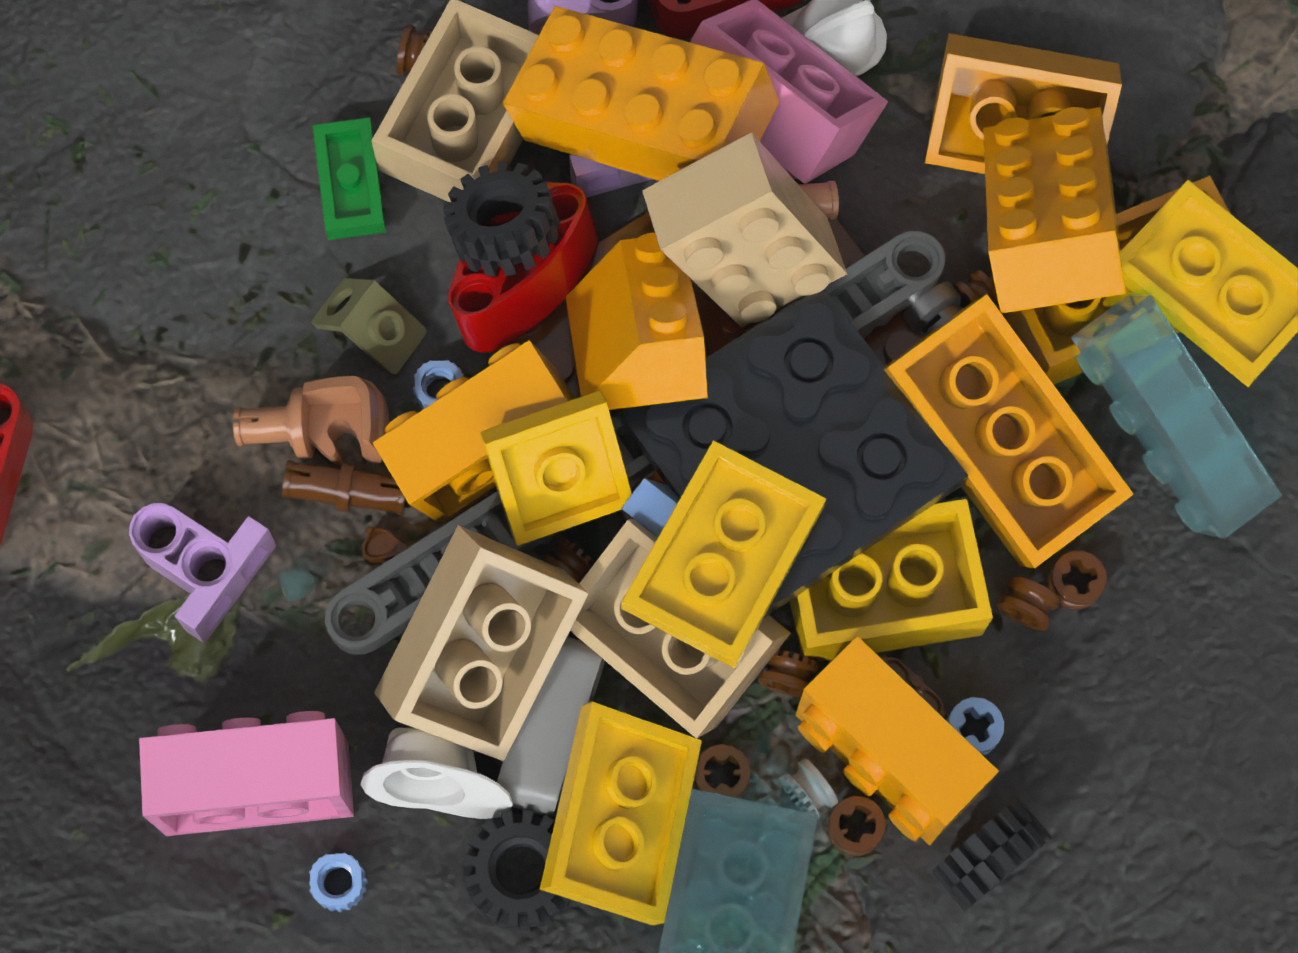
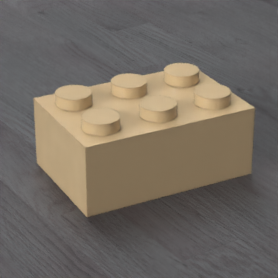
M450 0L371 141L378 171L447 202H451L448 196L449 191L453 186L463 190L460 179L469 173L475 180L480 177L479 167L488 165L490 173L497 172L498 162H508L510 165L523 141V137L502 103L539 35L459 0Z
M752 132L642 190L660 250L742 328L750 323L766 320L776 310L804 296L819 293L829 283L847 275L827 216Z
M630 519L626 521L579 583L589 594L570 631L697 739L720 724L791 633L770 615L766 616L761 621L736 669L621 609L623 598L658 539L656 535L638 521Z
M458 525L374 693L395 721L504 761L589 593L565 570Z

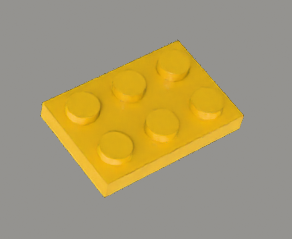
M1189 180L1182 185L1121 250L1125 286L1247 387L1257 379L1298 333V268Z
M713 440L623 598L621 609L736 669L821 514L826 498Z
M595 702L582 705L540 890L649 925L665 923L702 740Z

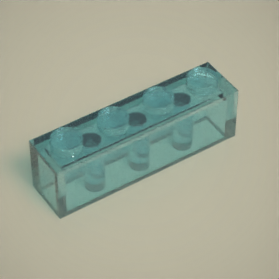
M1127 295L1071 337L1081 352L1076 356L1079 366L1093 383L1097 385L1102 383L1114 402L1109 406L1114 419L1128 434L1133 435L1135 433L1147 451L1142 456L1146 467L1159 482L1169 484L1179 499V502L1175 504V509L1182 521L1193 532L1225 539L1282 496L1151 295Z

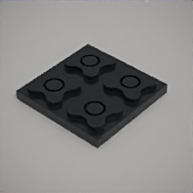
M826 289L802 298L707 359L705 362L708 398L637 406L621 414V423L664 483L679 498L683 495L713 440L826 498L821 514L764 618L966 484L968 474L884 371L885 366Z

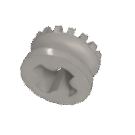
M804 758L797 764V773L790 775L785 772L779 777L784 791L788 794L791 793L788 795L791 800L797 797L798 801L794 804L797 809L799 808L801 813L813 823L820 817L819 809L821 807L827 806L832 809L838 804V799L823 775L809 760Z

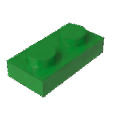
M370 117L312 125L325 232L328 240L385 233L386 228L378 167L371 142L374 136Z

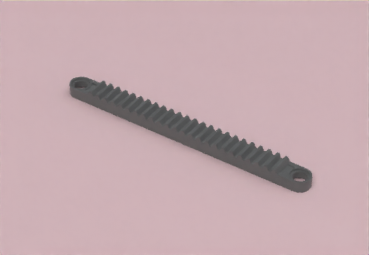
M908 231L896 236L846 268L847 275L829 283L825 289L864 339L874 328L879 325H886L894 315L910 306L921 295L938 285L945 266V252L941 244L932 235L921 231ZM908 251L922 253L930 263V271L920 277L908 276L900 270L897 259ZM800 298V299L794 301L793 303H791L790 305L786 306L785 308H783L782 310H780V311L777 312L776 314L772 315L771 317H769V318L766 319L765 321L761 322L760 324H758V325L755 326L754 328L750 329L749 331H747V332L744 333L743 335L739 336L738 338H736V339L733 340L732 342L728 343L727 345H725L724 347H722V348L719 349L718 351L714 352L713 354H711L710 356H708L707 358H705V361H706L707 359H709L710 357H712L713 355H715V354H717L718 352H720L721 350H723L724 348L728 347L729 345H731L732 343H734V342L737 341L738 339L742 338L743 336H745L746 334H748V333L751 332L752 330L756 329L757 327H759V326L762 325L763 323L767 322L768 320H770L771 318H773V317L776 316L777 314L781 313L782 311H784L785 309H787V308L790 307L791 305L795 304L796 302H798V301L801 300L802 298ZM632 407L611 418L630 489L638 480L642 478L647 479L656 471L621 423V414ZM497 491L335 595L330 600L325 611V625L332 641L342 651L352 655L372 652L403 633L458 525L528 555L539 544H546L551 541L556 533L517 546L511 534L499 492ZM355 605L366 606L375 613L373 628L367 634L360 637L349 636L340 628V620L343 613Z

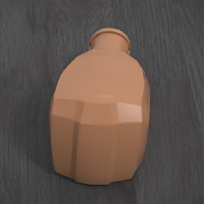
M357 376L332 377L306 382L303 387H295L291 392L287 406L245 409L243 407H236L233 418L240 420V423H233L235 442L239 447L248 444L289 442L297 458L310 459L314 456L315 448H317L329 461L339 467L342 466L343 461L336 449V440L341 435L348 433L356 437L360 443L362 456L368 463L381 464L382 458L373 442L386 434L385 428L389 424V410L385 396L371 381Z

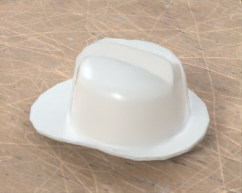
M811 0L806 6L782 17L785 22L855 76L864 74L876 66L886 50L887 33L882 19L875 13L874 6L870 0Z
M396 728L392 730L389 734L382 764L375 765L366 771L361 780V786L367 795L376 801L392 806L426 808L477 819L501 817V813L510 811L513 806L512 798L507 790L499 783L477 773L472 749L416 728Z

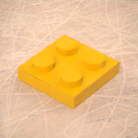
M600 390L480 431L510 531L517 546L622 510L621 508L632 495L608 405Z

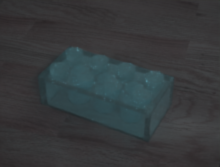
M692 789L659 953H793L818 815Z

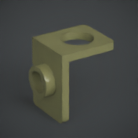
M344 278L311 321L317 329L343 332L388 374H397L427 332L426 328L375 280ZM352 295L347 304L334 314L339 304L345 298Z

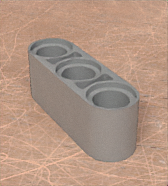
M570 637L566 638L517 737L503 761L497 783L510 793L513 801L512 807L520 810L534 811L537 815L543 817L546 815L553 820L557 815L580 709L582 705L593 702L605 660L583 641Z

